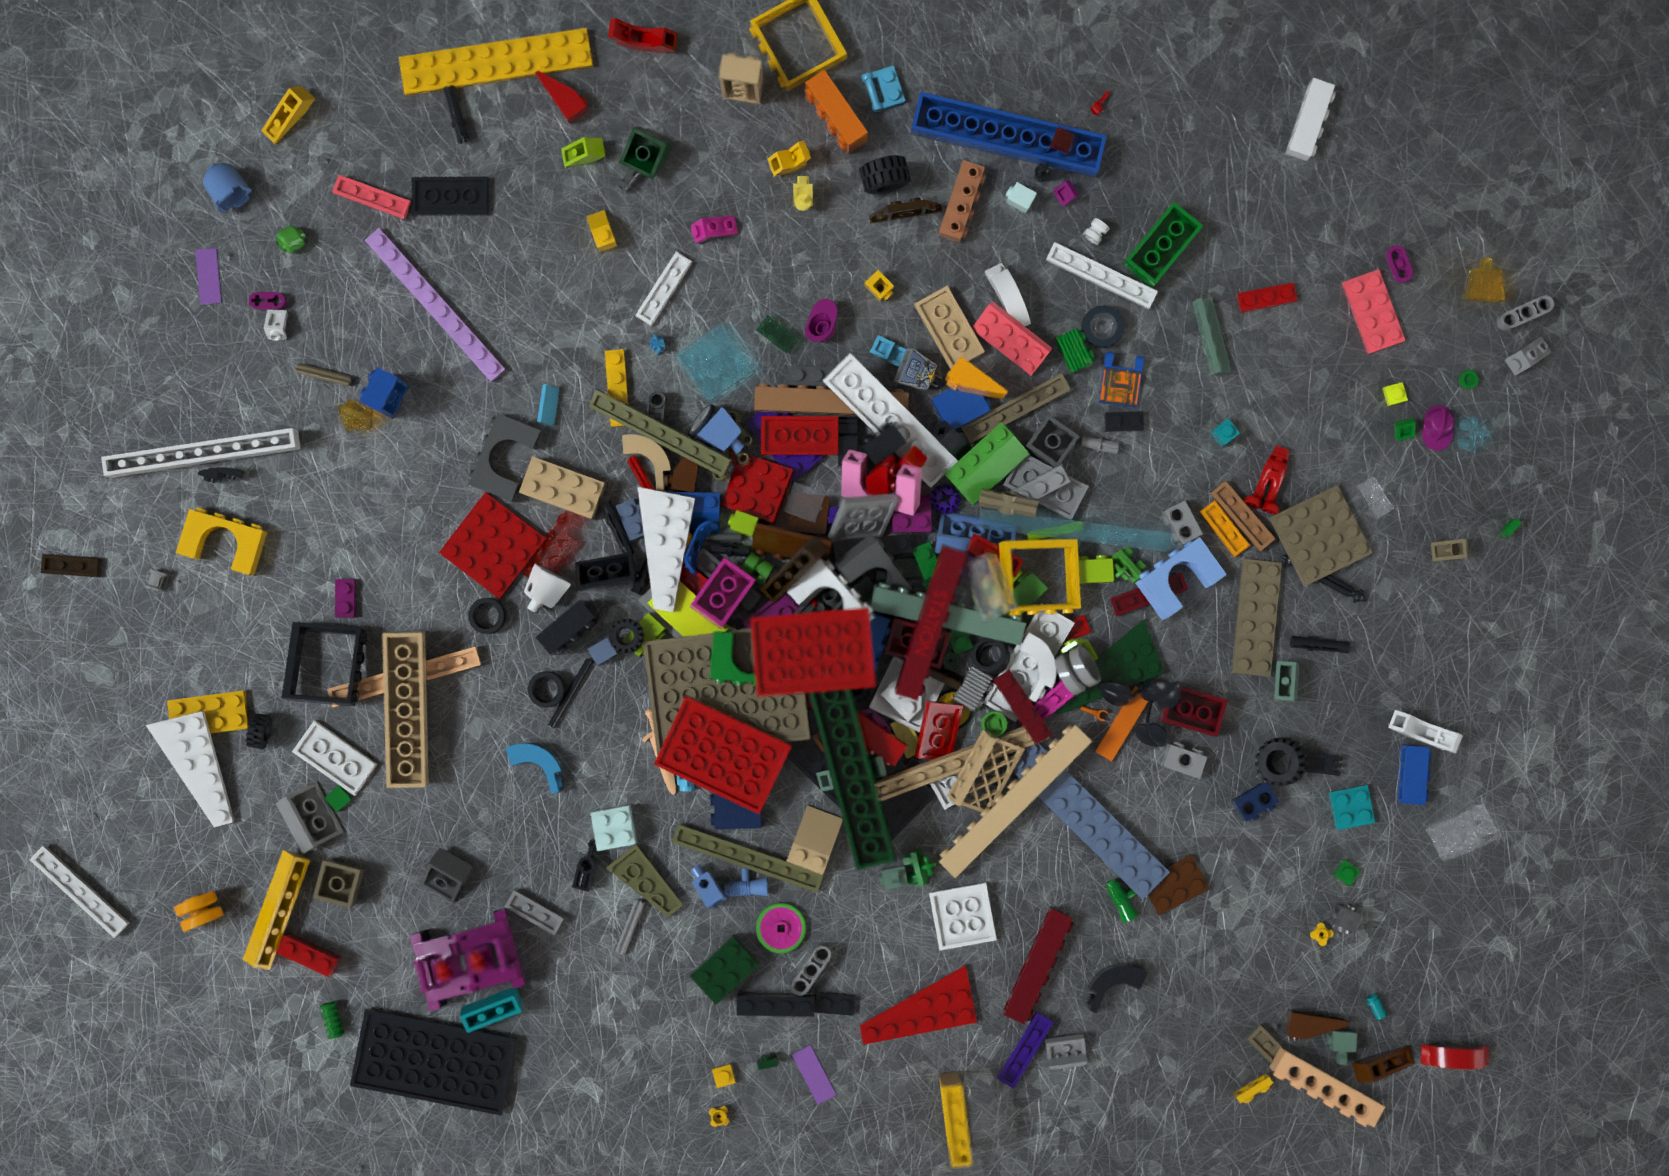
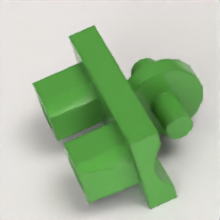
M1129 547L1123 550L1120 549L1110 559H1113L1115 563L1113 568L1117 571L1114 577L1118 578L1121 575L1124 580L1129 579L1134 583L1140 579L1139 575L1143 573L1146 565L1140 560L1135 564L1130 560L1134 553Z

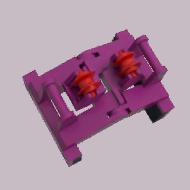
M506 908L493 912L495 922L455 934L430 939L429 931L426 929L410 935L415 960L412 963L416 966L421 985L420 993H425L429 1011L437 1010L447 1005L446 998L479 990V988L484 989L510 980L513 988L525 985ZM489 942L494 943L500 964L495 965L490 944L475 947ZM461 955H464L463 958L466 970L463 969V965L460 958Z

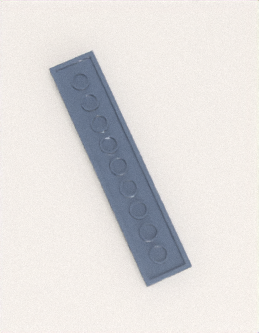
M1040 744L1024 748L1025 750L1013 770V773L1019 779L1023 777L1021 773L1027 766L1032 768L1037 763L1035 759L1040 753H1047ZM1065 769L1038 795L1141 899H1144L1169 874V871Z

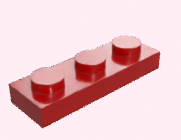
M1294 282L1236 294L1240 313L1298 301Z
M972 534L965 551L1000 570L999 546L977 534ZM1011 553L1012 577L1015 578L1024 560Z

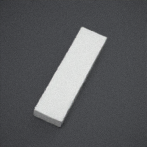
M675 252L635 316L652 326L693 262L680 253Z

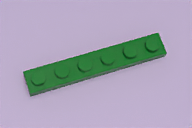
M929 541L912 548L924 580L932 576L937 562ZM951 629L949 641L955 655L973 648L966 632Z

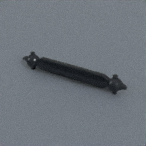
M1282 554L1281 557L1285 560V566H1292L1293 564L1288 555ZM1331 575L1317 580L1346 597H1352L1353 603L1367 602L1362 589L1355 591L1352 586Z

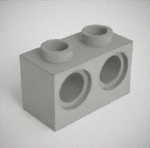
M1185 500L1162 512L1164 515L1162 520L1166 526L1170 527L1172 531L1170 535L1175 544L1178 543L1181 546L1203 534ZM1174 510H1177L1181 515L1178 521L1172 518ZM1183 527H1186L1190 532L1187 538L1181 535Z

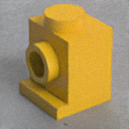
M879 270L864 283V287L879 301L882 299L887 301L894 294L892 292L894 285ZM879 285L884 287V290L881 292L877 290Z

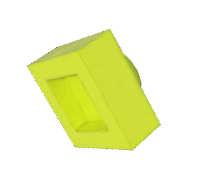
M1403 382L1383 387L1387 406L1408 401Z

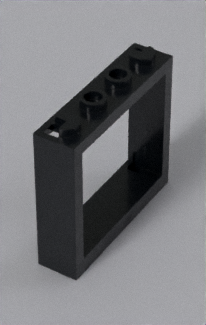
M292 622L281 698L287 701L355 707V703L359 700L358 683L362 680L360 668L365 659L363 646L367 643L366 631L359 627ZM305 632L356 636L347 699L296 694Z

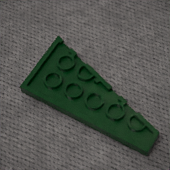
M1144 619L1095 660L1100 672V682H1118L1130 687L1146 681L1148 678L1165 673ZM1098 684L1092 687L1086 685L1085 691L1074 695L1056 710L1057 715L1102 698L1103 695Z

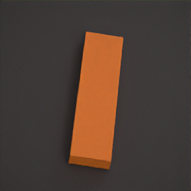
M1134 686L1131 690V694L1136 692L1138 690V687ZM1141 692L1133 699H1129L1128 704L1121 707L1095 750L1096 753L1111 762L1148 701L1142 698Z

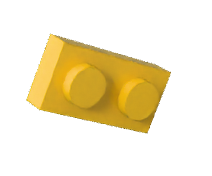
M1265 1073L1233 1094L1240 1104L1243 1102L1248 1103L1257 1093H1264L1269 1090L1273 1081Z

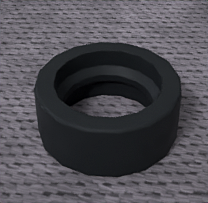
M481 598L471 605L468 612V620L477 632L493 634L504 626L506 611L499 601L493 598ZM492 605L497 609L499 615L494 626L483 627L478 623L476 613L481 606Z
M985 637L975 644L972 649L971 658L977 669L989 675H996L1007 668L1010 662V652L1002 641ZM989 646H997L1001 651L999 661L990 667L983 665L980 660L982 652Z
M544 671L537 673L531 678L527 690L528 696L534 704L539 707L548 708L561 702L566 689L564 681L559 675L554 672ZM544 678L552 679L558 687L557 695L549 701L538 698L535 691L538 681Z

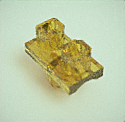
M350 399L344 405L340 404L337 408L339 411L338 417L342 418L341 423L346 425L345 431L348 433L352 429L359 431L360 427L370 431L374 411L364 407L360 414L356 412L358 404Z

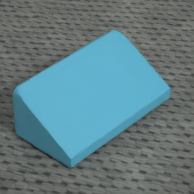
M547 384L542 386L537 419L540 424L551 426L555 424L560 391L557 387Z

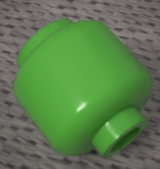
M289 225L277 233L275 241L283 253L292 254L304 246L303 238H305V234L300 227L296 229L293 225Z

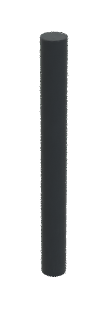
M588 658L585 659L549 721V726L555 728L593 661Z

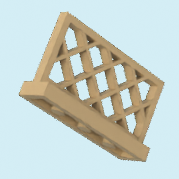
M983 730L947 795L948 798L957 806L963 805L979 812H983L985 809L980 806L979 801L988 798L989 802L986 808L989 807L991 809L995 805L994 800L1001 794L1025 749L1020 745ZM995 742L1000 743L1002 749L992 752ZM1016 749L1015 755L1008 758L1006 752ZM1003 754L1005 760L995 763L994 757ZM991 759L992 766L983 769L984 762ZM1006 765L1007 770L1005 773L999 775L997 768ZM994 770L996 776L987 780L985 774ZM982 775L984 782L974 786L976 777ZM997 781V788L990 791L988 785ZM985 787L987 793L977 796L976 790ZM973 792L974 799L965 801L966 795Z

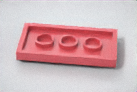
M1379 269L1342 282L1367 354L1405 341Z
M991 301L972 327L974 332L1030 376H1032L1053 349L993 301Z

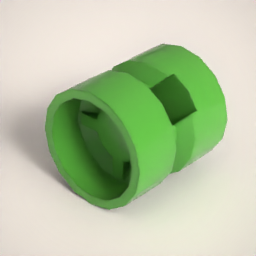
M751 552L741 570L753 577L756 583L764 586L775 565L767 560L762 561L759 555Z
M990 711L982 716L980 725L982 730H986L994 736H999L1005 732L1007 720L1003 714Z

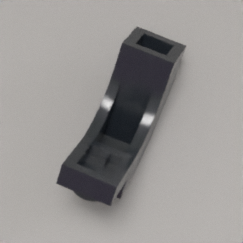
M1118 963L1103 968L1092 978L1088 985V988L1094 991V993H1090L1088 996L1087 1008L1089 1011L1097 1014L1105 993L1114 985L1127 984L1141 990L1148 972L1139 966L1128 963Z

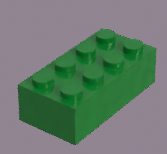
M1173 202L1122 265L1150 288H1153L1204 225Z

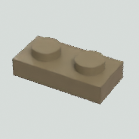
M1259 1024L1246 1037L1271 1064L1278 1050L1283 1048Z

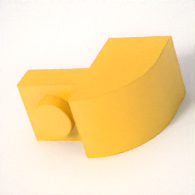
M804 140L797 142L790 149L775 152L767 160L775 177L803 168L807 165V161L811 159Z

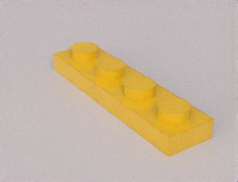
M624 349L605 351L608 394L629 405ZM610 418L611 427L624 426Z

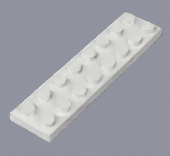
M851 353L823 379V382L875 433L879 431L878 427L883 423H890L891 421L894 423L907 441L895 453L900 457L915 445L928 458L922 466L921 479L930 488L958 462Z

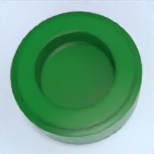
M1473 370L1462 372L1458 377L1460 387L1465 390L1475 388L1479 383L1478 374Z

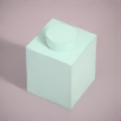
M1017 182L1014 187L1010 186L1005 195L1008 197L1006 203L1027 213L1037 193Z

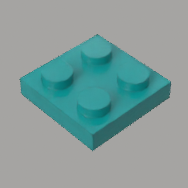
M1368 785L1328 792L1336 830L1375 823Z

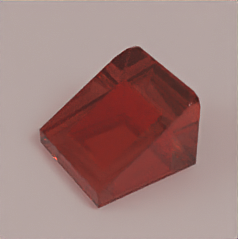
M1058 126L1050 147L1068 154L1075 135Z

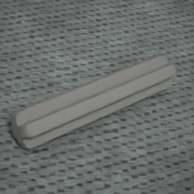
M638 899L635 900L616 947V953L625 955L645 902Z

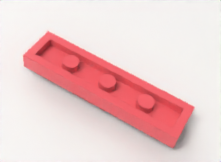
M338 175L332 193L403 220H405L411 205L409 200Z

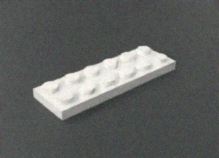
M1045 610L1039 611V614L1032 617L1024 631L1022 640L1027 632L1041 639L1055 657L1075 623L1059 613L1045 614ZM1016 645L1010 654V662L1007 668L999 673L998 676L1010 670L1028 696L1038 677V666L1033 657L1019 650L1020 645ZM993 683L983 703L1016 722L1018 718Z

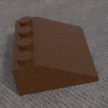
M756 523L752 549L755 550L756 554L766 556V553L774 554L773 558L785 560V557L792 558L813 537ZM814 537L827 550L820 558L827 561L832 541Z

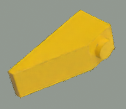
M302 85L289 88L261 131L276 144L307 112L315 98Z

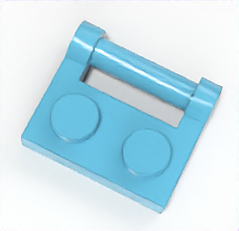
M894 65L875 72L865 73L861 76L872 102L871 108L873 113L905 103ZM874 79H878V83L885 101L883 103L879 102L872 81Z

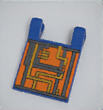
M1106 352L1099 403L1137 408L1144 357L1137 356L1134 369L1112 366L1114 353Z

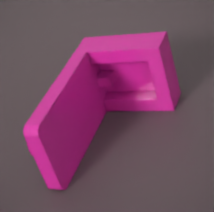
M733 215L701 218L691 225V234L694 237L695 243H702L710 237L738 234Z

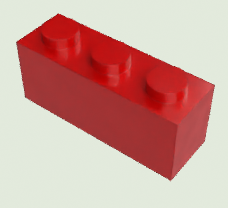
M292 933L283 936L276 951L277 954L328 978L335 973L342 956Z

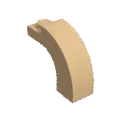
M635 434L622 435L623 454L625 456L641 455L650 459L655 468L656 491L665 492V487H668V475H664V473L672 472V469L663 449L656 442L645 436Z

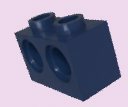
M1263 781L1232 799L1231 802L1243 821L1249 820V822L1258 819L1260 817L1258 814L1263 811L1269 812L1276 808L1275 804L1279 800L1270 785ZM1263 793L1268 794V801L1265 803L1260 801V796ZM1250 802L1252 809L1250 812L1245 813L1243 807L1246 803Z

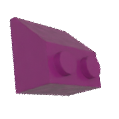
M920 495V505L914 515L893 511L892 534L931 533L930 495Z

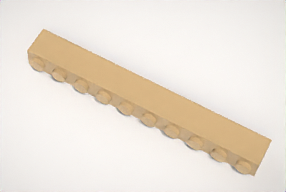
M1076 724L1073 727L1068 725L1062 732L1064 736L1060 740L1054 739L1048 746L1050 750L1046 754L1040 753L1035 759L1037 763L1032 768L1027 766L1021 773L1023 777L1019 781L1013 780L1007 787L1009 791L1005 795L999 794L994 800L996 804L991 809L989 807L985 808L980 814L982 818L978 822L974 820L967 827L969 831L964 836L960 834L953 841L955 845L951 849L947 847L940 854L942 858L939 860V863L954 878L1092 742Z

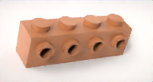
M965 160L962 161L938 236L959 243L961 238L965 239L968 227H965L967 220L971 221L974 209H971L973 202L977 203L980 191H977L979 184L983 185L986 173H983L985 167Z

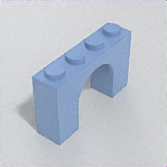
M1200 537L1183 544L1184 548L1180 551L1178 548L1168 554L1170 558L1166 561L1163 559L1153 565L1155 569L1151 572L1146 570L1139 575L1140 580L1136 582V585L1161 620L1169 618L1183 607L1168 583V575L1174 565L1189 567L1205 588L1212 586L1227 575Z

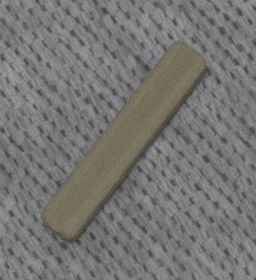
M301 363L296 367V373L345 386H351L353 377Z

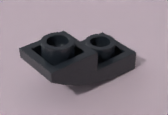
M226 467L208 468L198 472V475L204 477V481L215 483V480L222 481L223 475L224 478L235 481L236 477L242 479L244 471Z

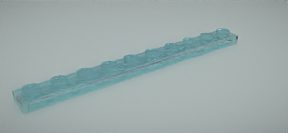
M981 508L978 528L1061 539H1077L1078 541L1168 552L1171 534L1170 532L1044 516L1030 517L1016 513L1014 515H1007L997 510Z

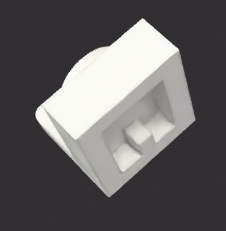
M267 309L264 324L267 339L274 341L287 339L285 332L288 318L287 310Z

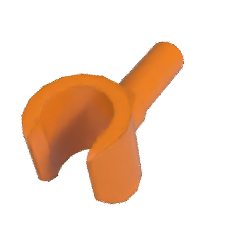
M1084 706L1080 708L1081 711L1094 715L1099 721H1105L1099 717L1101 712L1108 714L1107 711L1102 709L1094 710Z

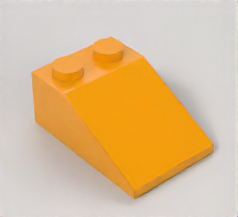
M962 356L949 371L945 379L947 381L946 385L954 391L958 389L961 392L1003 399L1008 392Z

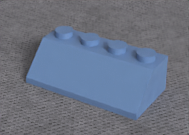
M957 513L940 514L935 553H940L942 544L966 550L972 534H977L999 546V542L1015 541L1016 523Z

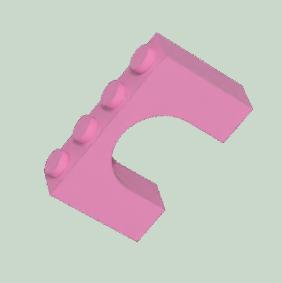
M849 449L843 458L842 497L873 496V494L867 493V454ZM907 464L902 465L897 474L896 490L891 493L896 494L898 497L894 511L914 515L920 505L922 468Z

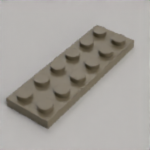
M1242 559L1231 673L1271 677L1282 563Z

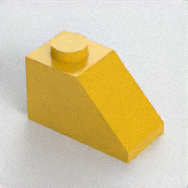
M605 210L586 216L599 252L616 247L617 243Z

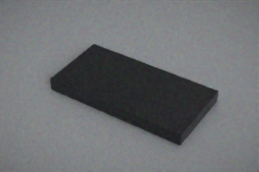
M412 177V216H489V178Z

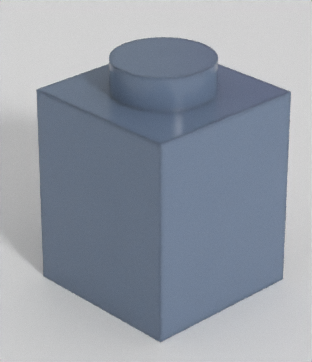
M609 637L588 648L597 666L619 654L618 651L612 648L608 640Z

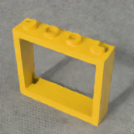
M787 0L750 20V33L753 38H758L760 51L763 55L767 54L769 58L767 62L770 69L777 72L779 76L777 81L781 88L785 87L787 92L808 81L822 70L826 71L847 59L844 47L817 0ZM807 2L836 56L789 81L760 27Z
M1077 539L999 542L1002 612H1009L1010 616L1021 615V611H1027V615H1037L1039 611L1044 610L1045 614H1057L1056 610H1062V613H1074L1073 609H1081ZM1064 548L1067 604L1014 606L1011 550Z
M958 1072L939 1074L952 1167L972 1165L962 1084Z

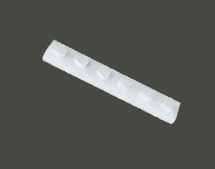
M1054 242L1046 258V261L1148 310L1158 292Z
M43 845L30 859L37 868L112 937L116 938L130 923L46 845Z

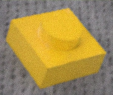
M731 1063L712 1068L717 1088L736 1083Z

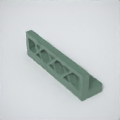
M1212 297L1206 299L1198 298L1192 304L1211 376L1230 372L1231 368Z

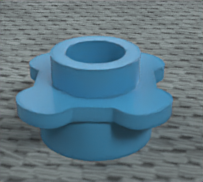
M653 334L650 340V347L652 351H655L656 355L665 350V343L661 335Z

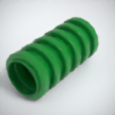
M334 1001L324 1003L319 1007L322 1009L321 1015H324L323 1021H325L324 1027H327L326 1033L329 1034L327 1036L328 1039H335L345 1034L342 1031L343 1025H340L342 1021L338 1018L340 1014L337 1013L338 1007L335 1006L337 1002Z

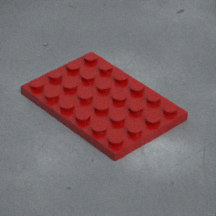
M869 608L750 618L757 697L875 687Z
M686 695L654 765L760 814L792 744Z

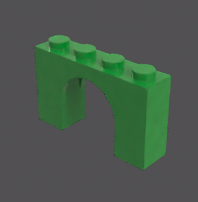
M714 631L709 678L715 679V683H726V680H732L735 685H745L746 682H753V686H756L755 673L743 671L735 662L734 646L736 633Z

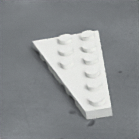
M638 487L654 609L674 612L695 498Z
M200 711L146 725L212 825L217 827L233 823V813L205 712Z

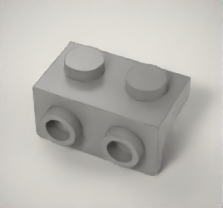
M1083 1034L1045 1039L1047 1060L1051 1070L1073 1066L1079 1067L1088 1064Z

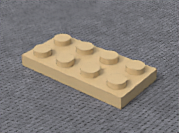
M948 286L914 304L950 370L961 356L969 362L985 352Z

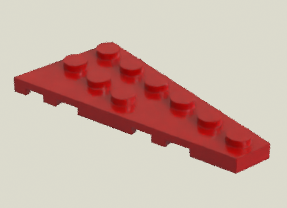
M966 965L912 994L905 1000L896 1003L884 1012L859 1024L863 1045L977 1023Z

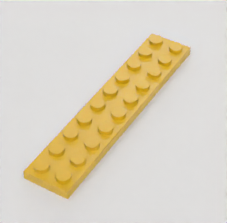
M587 28L399 57L405 96L441 91L446 86L450 89V85H454L455 88L532 77L536 76V71L551 74L593 67Z

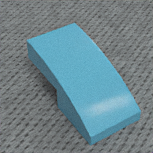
M878 335L870 353L899 368L906 349Z

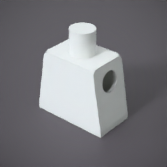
M534 564L524 593L532 599L527 608L535 613H538L542 604L553 608L570 587L571 583L564 577Z

